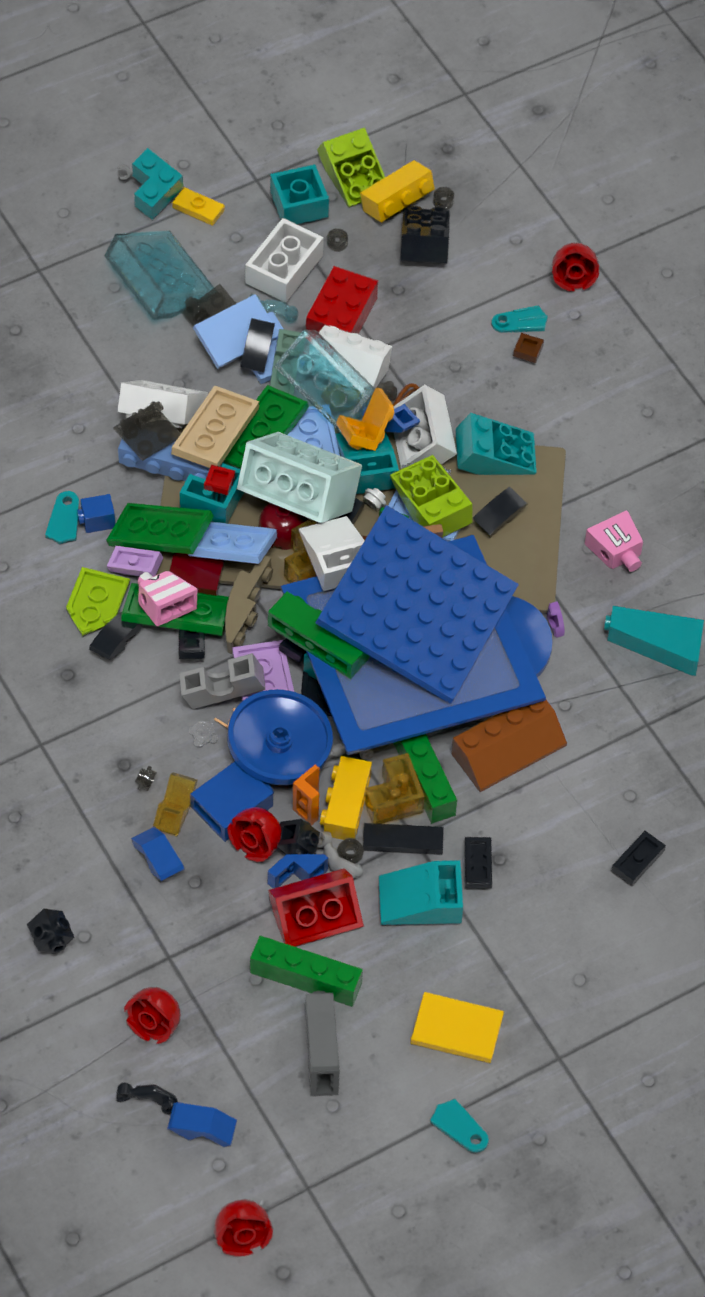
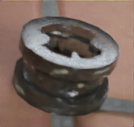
M439 187L434 191L433 204L435 207H442L445 210L452 208L454 192L450 188Z
M342 229L329 231L327 234L328 248L335 252L345 250L348 246L347 232Z

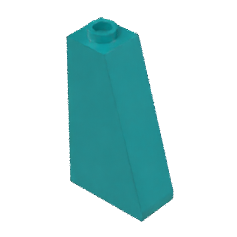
M613 606L612 614L606 615L604 630L609 631L607 641L686 674L696 676L704 620Z

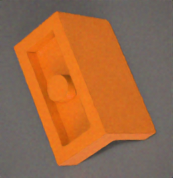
M316 764L293 782L292 810L302 819L309 822L311 826L319 820L320 768Z

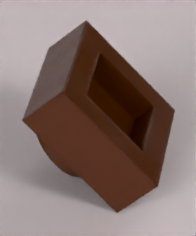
M521 333L514 348L513 357L536 363L544 346V339Z

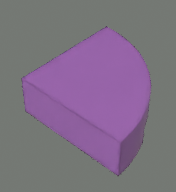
M558 601L549 603L547 620L556 638L564 636V622Z

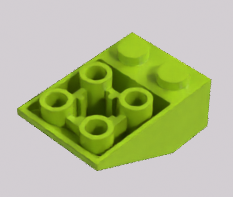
M365 127L324 141L317 149L326 173L348 207L362 203L360 192L385 178Z
M434 455L390 474V478L412 520L419 525L431 526L441 524L444 537L472 523V502Z

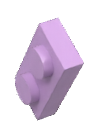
M116 546L107 564V568L110 572L140 576L148 572L154 577L163 560V556L157 551Z

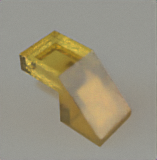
M174 772L170 774L165 798L158 804L153 827L175 836L179 835L191 807L190 794L196 789L197 779Z

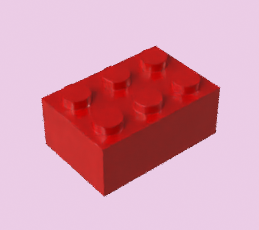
M333 266L306 317V336L315 339L324 325L334 326L342 331L359 334L377 300L378 280Z

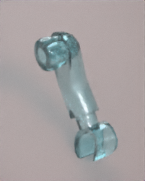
M257 296L265 311H273L287 322H294L298 318L296 307L278 300L266 299V301H263Z

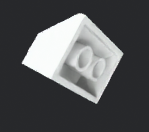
M324 325L315 338L304 373L372 394L389 371L392 346L384 344L379 340L362 337L357 333H349L339 330L334 326Z
M146 380L122 382L117 412L126 413V417L131 419H141L142 416L147 417L148 422L151 423L168 421L171 422L170 426L185 428V424H188L207 397L208 392Z
M423 385L394 406L395 409L405 404L420 420L418 425L402 433L394 432L401 469L431 455H434L438 462L443 464L457 454L443 394Z

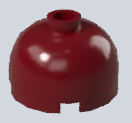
M269 503L260 514L258 527L277 529V538L271 547L273 548L274 545L281 547V550H289L303 543L299 528L308 526V518Z

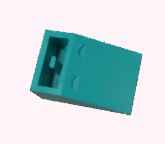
M470 413L456 427L458 469L477 475H535L537 473L533 432L474 413Z
M386 432L383 441L378 444L376 451L363 447L361 450L355 449L348 445V441L341 433L335 434L340 456L362 465L356 494L365 493L367 488L372 490L377 488L380 491L395 488L390 474L399 471L394 449Z
M431 861L379 875L381 925L462 923L461 861Z

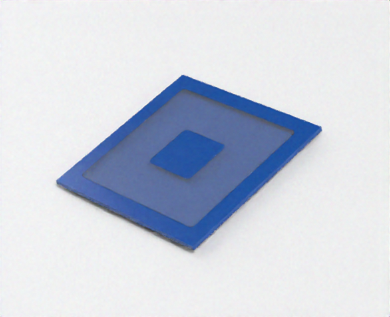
M474 535L448 541L487 565ZM317 576L281 586L283 595L288 591L294 596L301 597L306 604L314 609L323 611L336 589L323 591ZM507 608L504 609L451 704L371 656L350 679L306 651L347 755L546 700V696Z

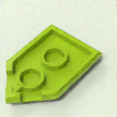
M85 567L81 568L66 610L82 636L104 627L118 614L130 583L129 578Z

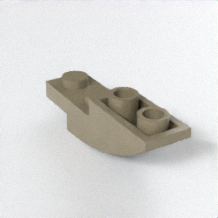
M265 555L260 564L254 566L251 573L240 570L230 592L225 617L227 651L232 654V647L242 646L246 638V630L249 626L253 627L257 621L256 601L261 594L260 588L264 582L267 583L273 574L271 557Z

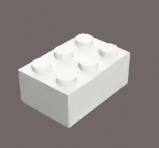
M282 218L246 263L245 283L286 303L322 258L323 237Z

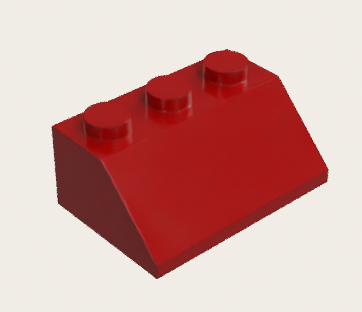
M345 868L268 890L273 914L285 944L295 947L364 927L353 876Z

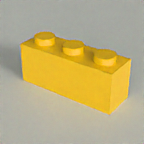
M415 160L409 162L360 192L363 211L379 222H383L435 190L432 170Z
M341 756L339 766L334 765L331 780L335 782L333 788L328 787L325 801L329 803L328 809L322 810L320 825L324 826V832H330L332 838L355 842L371 778L372 762Z

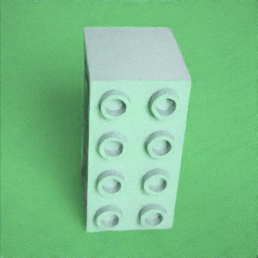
M276 432L246 442L237 489L323 523L352 512L362 465L291 436Z

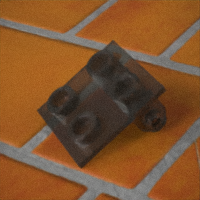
M219 284L198 300L197 298L188 297L185 300L186 309L182 311V314L194 327V325L237 303Z
M152 401L145 409L140 408L138 413H132V416L125 420H120V423L113 427L142 461L175 442L181 434L161 412L164 408L160 401Z

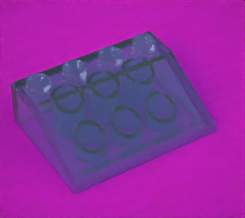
M171 231L115 234L104 255L153 320L173 318L215 299L219 295Z

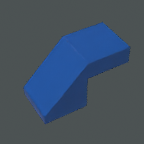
M403 404L394 409L393 418L391 421H388L384 431L402 433L418 425L420 420ZM367 407L364 409L362 413L363 416L365 414Z
M152 827L131 838L134 847L145 855L151 873L162 881L184 869L181 860L165 834L156 827Z
M286 854L268 870L267 884L271 888H277L293 874L300 880L325 874L328 871V857L325 854Z
M176 1102L173 1104L167 1129L187 1140L204 1136L223 1147H227L232 1143L237 1119L216 1108Z

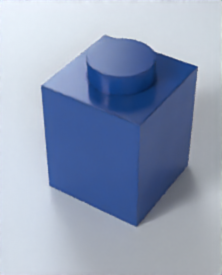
M110 494L80 499L81 509H77L79 524H84L86 533L113 529L115 513Z

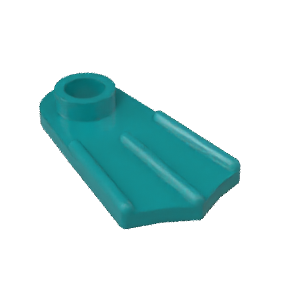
M539 305L496 314L492 318L491 325L495 331L501 333L545 331L548 315L542 311Z
M64 491L57 496L45 533L46 538L52 539L59 544L77 540L79 498L76 493ZM66 501H71V502H72V503L69 504V505H65V504H64V502H66Z
M456 1099L437 1105L430 1119L431 1124L471 1152L478 1153L487 1148L489 1143L488 1134ZM473 1139H478L481 1142L479 1144H473L471 1141Z

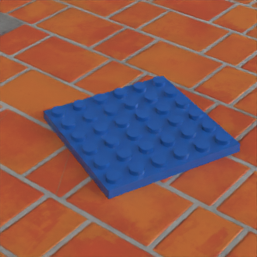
M386 505L315 623L451 704L519 584Z

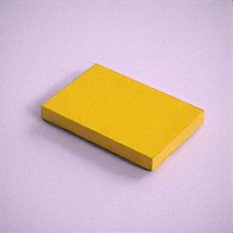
M424 992L411 1044L491 1063L504 1011Z

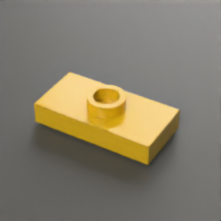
M185 187L172 202V208L212 226L225 211L224 204Z

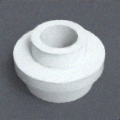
M377 488L373 490L366 489L363 500L368 506L376 511L386 506V501L384 500L386 496Z

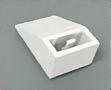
M347 516L299 528L300 536L323 591L336 588L365 540Z

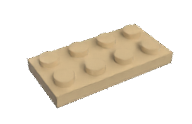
M214 385L172 446L171 454L208 468L211 465L220 467L259 409V401Z

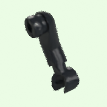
M123 1082L117 1087L116 1101L123 1102L130 1098L150 1099L161 1105L162 1111L165 1114H171L173 1104L178 1102L174 1094L155 1084L138 1085L136 1088H132L129 1083Z

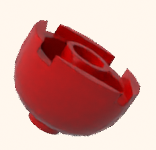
M581 243L564 245L553 257L552 274L554 281L558 286L568 291H575V289L579 288L583 290L588 289L599 277V262L595 252L587 245Z
M260 807L244 809L232 819L227 829L229 839L237 851L241 848L247 853L244 857L255 862L265 861L277 850V845L281 838V826L277 818L266 809Z
M148 987L140 990L128 1000L124 1007V1012L127 1010L129 1016L126 1019L128 1026L145 1041H149L150 1038L158 1040L157 1043L167 1041L180 1023L181 1010L178 1002L169 992L159 987Z
M245 1199L228 1203L220 1210L215 1219L214 1231L217 1244L228 1255L236 1257L251 1255L253 1251L250 1249L259 1246L263 1249L272 1239L273 1228L266 1210L255 1201Z

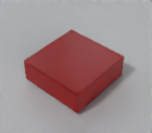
M211 465L204 482V490L228 495L235 478V470Z

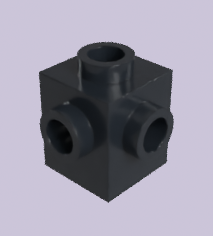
M303 819L280 822L281 838L277 845L279 849L286 854H316L320 836L318 830Z
M43 909L27 924L38 951L59 953L75 938L71 931L70 923L63 911Z

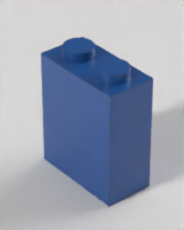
M234 761L190 794L191 808L226 842L229 839L228 825L232 822V819L247 808L260 807L269 810L273 807L274 791L268 783L250 776Z

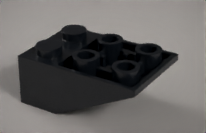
M409 206L403 209L400 261L448 264L450 210H445L442 207L422 209L419 206Z

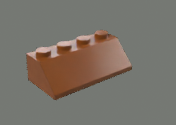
M545 700L499 713L453 737L451 754L479 792H482L567 746V741L555 710Z

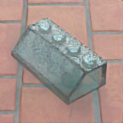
M304 329L274 366L339 432L341 431L336 424L339 415L357 420L363 418L362 413L368 407L375 390L316 330Z

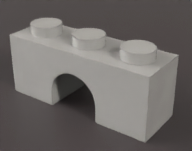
M253 653L229 659V670L223 673H210L204 667L179 673L182 697L192 709L266 690L263 667Z

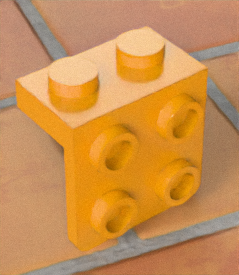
M376 387L362 421L339 415L336 424L342 432L341 434L348 441L349 446L359 450L363 447L376 451L378 444L384 439V430L388 421H391L393 418L394 406L381 388Z

